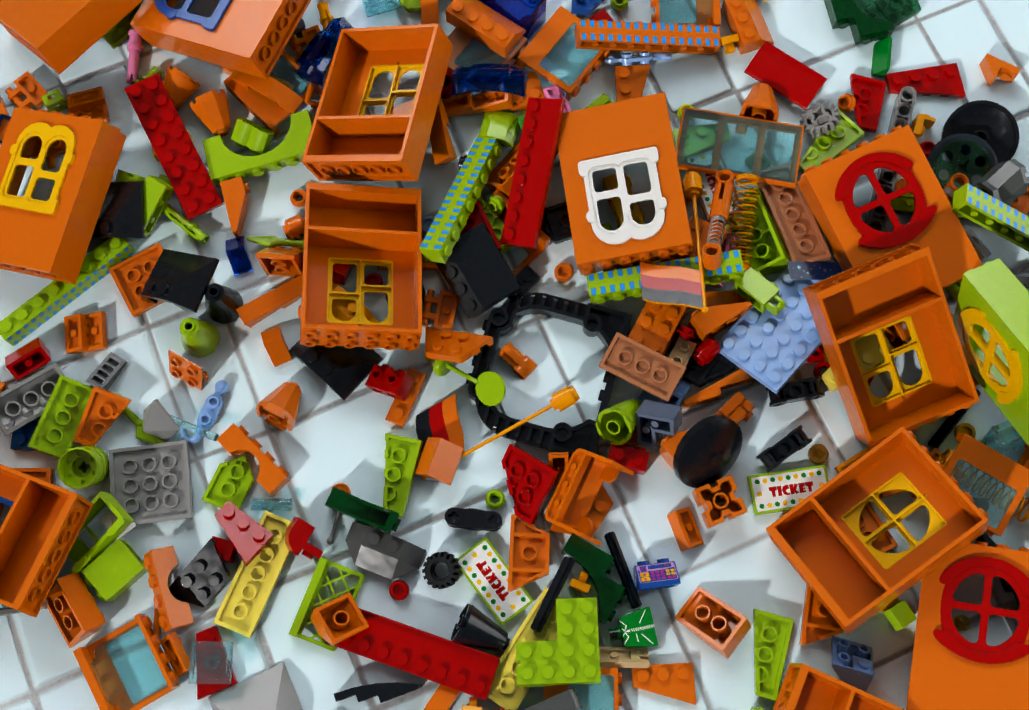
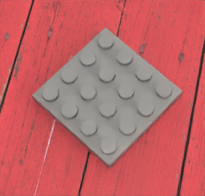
M187 440L108 450L110 493L131 516L136 526L193 518L189 443Z

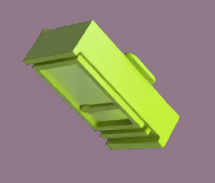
M100 491L91 501L94 505L80 532L85 528L97 543L89 549L81 538L77 536L68 554L75 563L72 567L73 573H82L83 569L101 555L130 523L134 522L131 516L110 493ZM107 505L118 519L99 540L87 525Z

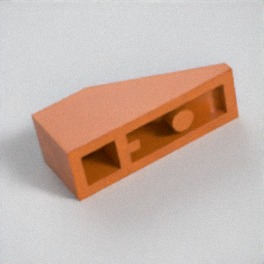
M241 176L220 182L232 232L237 239L241 237L249 204L248 193L251 192L248 182H244Z

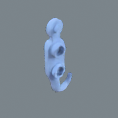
M639 52V55L632 56V53H622V57L614 58L612 55L608 56L605 59V63H609L610 66L617 62H622L623 66L633 65V62L640 61V64L651 63L650 60H671L672 55L668 53H653L650 55V52Z
M218 381L215 384V393L206 399L197 419V432L195 436L187 437L185 435V427H182L180 432L182 440H187L189 444L197 443L213 427L224 404L222 396L229 390V385L226 381Z

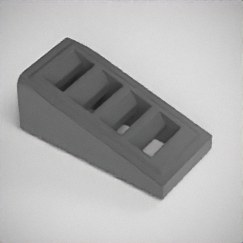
M110 352L92 372L86 382L108 391L127 364V361ZM113 359L119 364L116 366L111 363V360ZM107 366H110V367L113 368L114 370L111 372V371L107 370L106 368H107ZM105 372L109 376L106 378L102 376V373ZM99 378L103 380L102 384L97 382Z

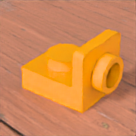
M918 113L911 125L915 138L922 137L925 128L930 129L936 119L927 114Z

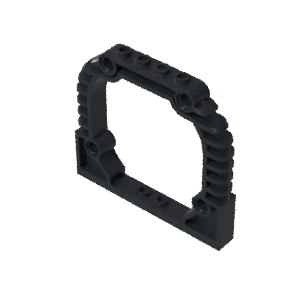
M532 292L520 295L509 301L504 308L493 309L488 320H484L482 330L485 331L484 335L492 336L494 343L491 346L487 344L480 348L481 352L478 355H474L471 364L474 368L472 373L468 374L478 379L479 375L483 372L491 371L501 336L511 332L515 320L528 314H538L581 325L585 335L589 337L597 336L607 350L617 332L627 337L633 314L592 303L587 305L546 293ZM497 316H501L504 318V321L498 323L494 319ZM590 322L596 323L597 327L595 329H591L588 327L587 324ZM607 371L603 382L606 383L605 390L601 389L598 400L601 401L598 415L602 410L608 408L616 379L615 375ZM468 379L466 380V384H469V397L475 401L476 409L482 422L492 432L498 434L521 421L501 413L495 406L483 404L478 396L473 393L476 384ZM590 419L574 427L565 422H560L554 428L525 422L501 436L546 449L548 452H568V457L570 458L578 448L596 453L600 439L595 425L596 421ZM565 430L568 435L565 438H560L557 432Z

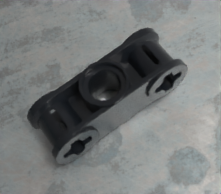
M811 377L805 380L786 383L777 394L766 387L765 389L768 391L771 401L769 406L777 407L788 403L824 397L825 393L822 392L820 385L821 377ZM791 388L798 389L800 395H793L791 393Z
M801 425L775 445L756 456L767 468V473L813 441L807 437ZM780 445H786L789 452L783 453Z
M450 508L444 515L447 525L452 528L494 532L498 531L502 526L501 515L494 511L473 508ZM453 513H456L457 517H459V519H455V522H452L449 518L453 516ZM492 517H496V521H499V523H495V526H491V523L488 522V520H492Z

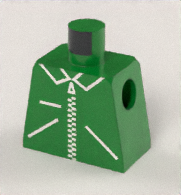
M650 606L618 618L619 627L608 629L610 641L622 639L624 647H652L658 645Z

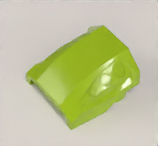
M500 110L485 112L479 137L497 138L498 143L503 147L514 148L520 126L517 119L519 115Z

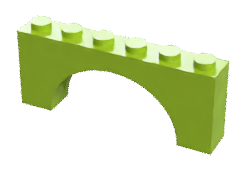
M308 109L290 114L291 124L285 139L276 148L262 155L242 156L228 149L226 142L220 135L202 140L212 182L216 186H220V182L241 176L243 180H246L248 177L261 176L269 171H279L286 166L298 165L302 161L313 125V117Z

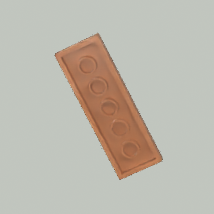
M790 163L762 170L759 175L788 180ZM757 183L790 261L824 262L830 260L831 254L798 184L794 189Z

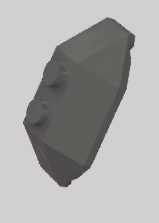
M356 522L352 523L345 539L355 566L391 580L418 570L426 553L425 549Z

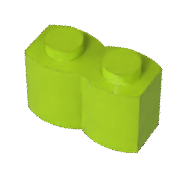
M237 118L231 139L235 141L237 146L248 147L251 149V153L261 155L269 151L275 133L249 119Z

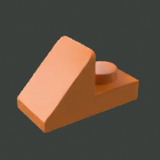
M986 54L979 64L988 86L992 84L996 77L1012 83L1021 69L990 54Z

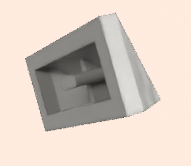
M155 399L144 409L143 432L168 441L180 430L158 399Z

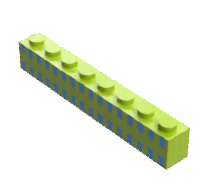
M477 136L419 248L425 261L446 264L449 256H451L452 250L459 240L470 214L474 210L477 199L480 198L481 192L485 184H487L498 158L501 156L502 149L497 138Z
M968 183L953 192L952 211L1029 252V217Z
M109 238L85 256L75 285L54 280L0 321V335L6 342L15 346L109 274V268L130 258L136 252L124 238Z
M740 249L721 252L722 265L719 269L707 270L703 267L704 284L717 285L723 281L736 282L744 278V266ZM698 256L652 264L680 266L699 270ZM640 266L586 275L591 303L601 304L606 302V300L612 299L619 301L631 296L635 298L642 297Z

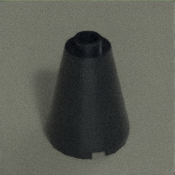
M217 283L210 284L205 292L207 315L213 321L220 324L232 323L239 318L236 309L243 306L241 295L232 288Z
M466 604L459 616L458 624L456 623L454 626L451 640L456 643L500 652L502 649L505 650L510 641V638H507L508 633L475 606Z

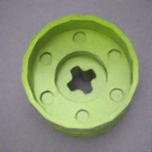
M82 446L69 449L61 455L58 461L57 472L59 479L64 485L73 489H83L98 485L109 474V458L102 449L96 446Z

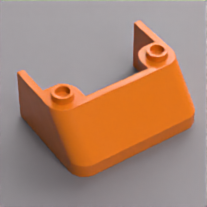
M582 448L576 449L547 506L545 519L600 546L602 542L590 537L593 530V522L587 518L592 504L603 481L612 483L618 477L620 471L632 476L634 472L611 459Z

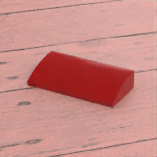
M767 41L761 46L744 71V73L760 83L768 84L773 91L804 110L808 108L827 80L821 74Z

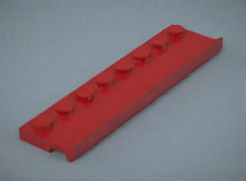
M528 97L500 241L502 245L537 249L565 106L563 98Z
M360 609L367 621L369 628L333 645L483 700H487L500 662L499 657Z

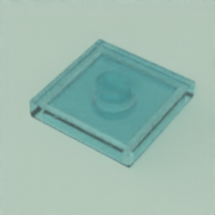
M191 641L188 684H231L234 642Z

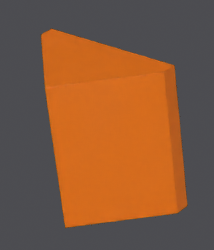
M428 437L414 474L451 486L464 448L442 438Z

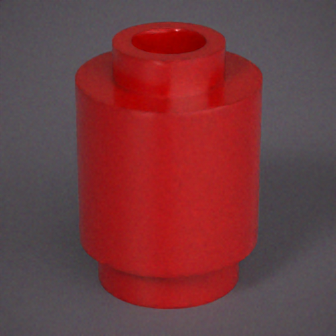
M707 337L694 350L692 357L701 366L709 364L721 351V345L715 338L710 339Z

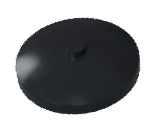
M987 100L972 101L957 108L948 117L941 132V139L958 133H969L982 138L992 147L998 163L1011 160L1019 144V128L1014 116L1002 105ZM959 142L943 150L948 162L957 170L970 175H985L988 173L987 158L977 146Z
M713 415L702 419L692 426L679 442L674 454L673 468L678 479L689 487L699 488L706 484L711 485L716 480L722 478L734 465L741 451L743 436L739 425L727 416Z

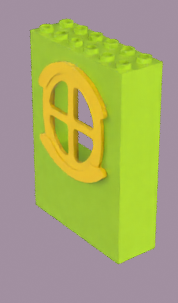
M998 258L993 261H987L975 269H969L963 274L953 322L970 373L1029 446V291L1002 260Z

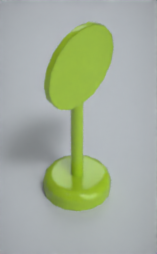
M435 360L433 372L437 376H445L450 371H453L475 383L476 395L483 404L495 406L503 401L506 393L505 382L496 372H483L476 379L454 367V362Z

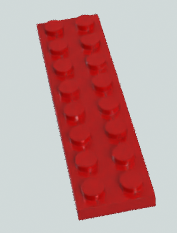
M158 73L124 88L187 218L192 220L224 205Z

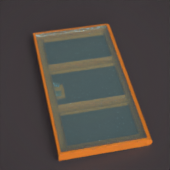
M683 107L676 147L678 167L681 170L716 175L720 170L728 169L734 173L735 179L739 174L749 173L757 175L760 178L759 183L795 189L804 126ZM741 178V180L757 181L755 178Z

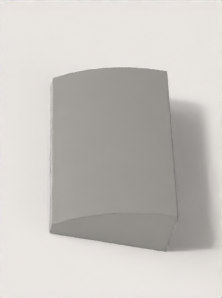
M57 363L48 366L0 393V429L5 436L42 415L60 375L65 376Z

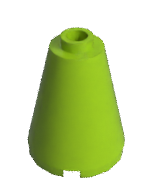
M189 317L180 324L182 346L188 354L198 358L206 357L212 354L217 345H219L220 334L211 322Z
M628 399L602 410L595 424L601 438L611 441L613 445H622L628 442L636 427V411L641 405L640 402L635 399Z

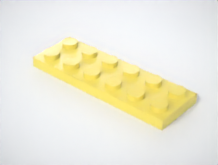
M266 510L264 511L259 524L270 531L274 538L247 567L243 560L241 561L213 623L245 637H252L290 554L285 544V532L291 521Z
M547 587L539 596L500 658L487 698L505 710H517L531 688L517 687L516 665L520 664L516 662V642L557 641L556 602L542 631L538 633L531 629V624L548 591Z

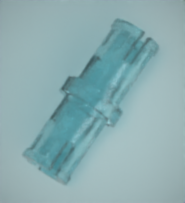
M274 496L269 498H251V501H253L251 502V510L259 509L268 510L269 512H274V510H292V507H290L292 506V498L283 499L275 498Z

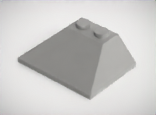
M284 662L208 697L212 710H303Z

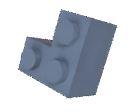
M644 399L636 411L638 444L656 448L664 434L674 436L682 424V406Z

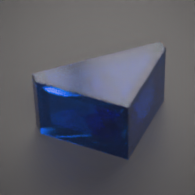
M244 236L226 240V254L234 275L253 271Z

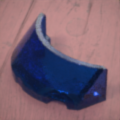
M344 17L331 20L327 27L319 31L309 42L298 61L297 75L322 87L324 75L332 61L341 29L354 28Z
M501 63L472 64L470 67H457L451 73L453 95L478 91H498L522 97L526 96L528 69L516 68V65Z

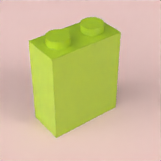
M119 538L81 572L85 575L84 581L89 586H94L98 591L96 595L100 600L113 603L146 574L148 570L145 569L143 561L125 540Z

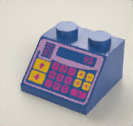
M669 558L658 559L657 563L649 564V561L637 562V566L633 567L637 592L676 587L681 584L675 561L669 562Z

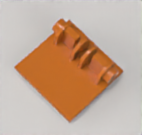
M169 349V372L171 375L184 380L189 386L196 387L202 391V382H207L209 379L207 372L202 370L200 366Z

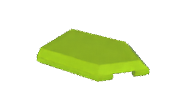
M245 454L231 461L219 464L201 500L218 508H221L227 501H230L241 509L255 481L247 455Z

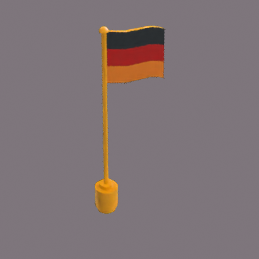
M691 171L685 174L683 186L685 197L693 200L699 270L680 266L652 265L640 261L642 300L655 304L687 306L707 313L709 308L706 304L696 199L703 195V186L699 173Z
M573 385L570 387L566 386L551 394L550 405L465 452L464 434L457 411V394L455 393L416 415L418 440L423 441L421 452H423L428 437H437L464 448L461 457L463 458L552 407L554 410L559 409L560 412L576 404L580 397Z

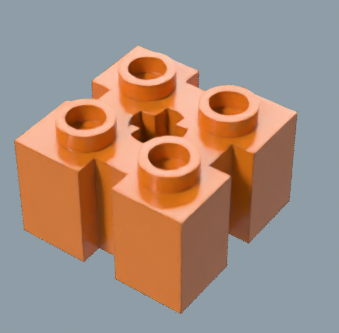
M732 475L716 480L712 488L710 484H706L692 491L697 507L703 506L704 508L701 516L707 529L722 524L726 516L729 520H732L748 512L742 498L736 499L734 492L738 489ZM716 498H717L719 501H720V500L723 501V503L721 504V506H719V505H717V504L715 503Z

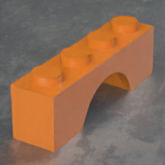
M233 423L216 440L233 456L244 453L254 455L260 467L256 481L274 497L290 481L287 477L288 471L282 465L277 467L273 463L276 459L268 451L264 454L260 450L262 445L255 438L251 441L247 437L249 432L242 425L238 427Z
M174 546L150 550L144 555L143 564L145 569L148 570V583L150 588L153 589L154 605L159 611V625L163 628L164 633L186 628L194 623L189 603L177 600L168 588V576L171 570L178 565Z

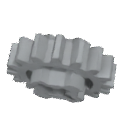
M826 102L824 105L818 103L816 107L811 105V109H806V114H801L802 119L799 120L800 126H804L806 136L811 134L812 138H814L816 135L822 137L824 133L829 135L830 130L835 131V126L840 125L839 120H841L838 108H835L834 104L829 106L828 102Z

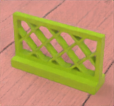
M320 557L289 634L335 651L336 646L325 644L319 634L307 637L302 635V632L306 625L312 623V621L307 623L309 615H312L311 610L314 606L318 604L323 605V602L332 598L336 599V596L346 592L349 593L352 589H355L352 595L355 600L365 575ZM329 567L337 568L341 577L330 581L327 575ZM341 570L348 572V574L343 575ZM351 574L360 577L356 586L348 588L344 577ZM326 577L328 582L323 584V581ZM342 579L347 590L335 595L331 583ZM329 584L333 596L322 600L319 591L322 587ZM318 596L320 602L315 603L316 598ZM319 636L320 641L315 640L313 638Z

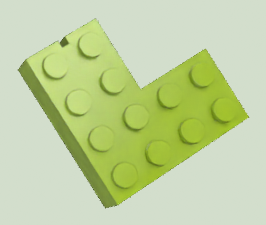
M597 597L556 599L557 641L516 642V662L520 664L516 665L517 687L601 685Z

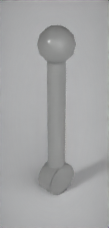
M339 512L336 514L330 536L326 540L329 545L334 543L333 537L341 514Z

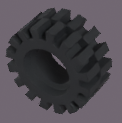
M438 552L426 559L427 562L423 564L425 568L422 569V573H425L423 578L428 580L426 582L428 585H432V588L444 589L453 586L459 580L458 576L461 575L459 568H461V565H458L457 562L459 560L454 558L455 555L448 554L449 552ZM440 562L445 563L449 569L448 575L445 578H440L435 573V567Z

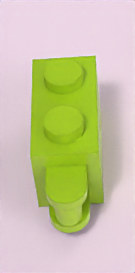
M751 267L744 272V278L735 282L734 292L747 302H751L752 306L762 314L768 310L772 314L777 315L786 307L784 300L779 297L780 289L773 282H769L761 272L755 271Z

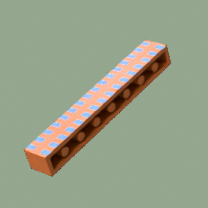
M582 19L578 20L575 27L576 49L715 55L721 47L719 26L712 25L699 26L695 24L678 25L677 23L661 24L659 22L643 23L641 21L625 22L623 20L596 21Z

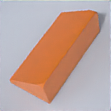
M690 507L676 510L667 515L681 552L704 544Z

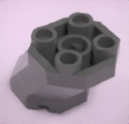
M1016 159L996 164L972 186L1009 206L1019 196L1025 195L1029 186V177L1026 178L1025 172H1027L1026 166Z

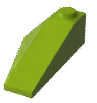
M758 195L755 197L758 202L744 203L757 207L755 210L743 209V211L756 213L754 217H743L756 221L754 224H744L755 228L753 231H745L754 235L752 238H744L754 242L752 245H746V247L752 248L753 251L745 253L752 256L751 259H745V261L750 262L751 268L761 272L762 275L774 274L787 268V261H790L776 226L761 196ZM743 206V208H755L753 206ZM743 213V215H754L752 213ZM743 220V222H754L751 220Z

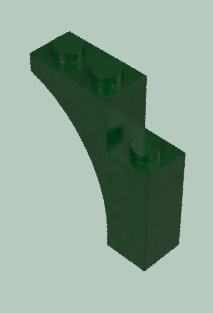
M824 0L832 29H844L850 26L855 45H865L877 40L881 41L891 37L895 30L893 23L869 16L857 7L852 0Z
M333 487L325 503L326 507L387 534H391L392 531L396 532L401 522V519H398L399 513L362 500L336 487Z
M572 533L562 553L572 558L589 574L588 576L594 584L598 597V621L606 624L607 621L611 622L616 614V611L613 609L617 603L621 605L626 596V593L623 592L625 590L624 586L605 576V573L610 574L615 565L612 563L614 557Z

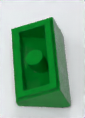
M887 37L874 44L871 76L884 78L890 69L892 37Z

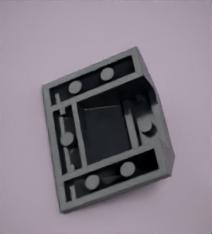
M143 181L110 183L91 239L145 238Z
M164 249L144 285L141 300L157 304L158 300L169 302L183 310L197 313L220 260Z
M300 340L289 350L291 354L309 367L344 401L367 378L374 364L379 365L384 360L373 349H366L364 347L345 348L344 346L329 348L324 345L308 347L300 344Z

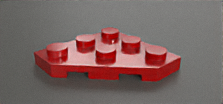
M509 444L501 462L503 469L506 470L509 493L513 497L515 505L513 507L516 516L527 523L535 524L559 471L514 444Z

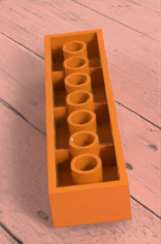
M694 216L689 221L694 254L688 258L698 256ZM698 218L702 249L707 242L710 223ZM724 229L721 249L727 239L726 229ZM671 258L670 261L679 260L680 258ZM646 302L628 338L666 356L671 343H673L677 335L676 329H680L691 307Z

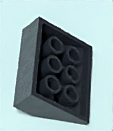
M484 223L460 235L446 264L435 262L468 319L477 318L522 288Z

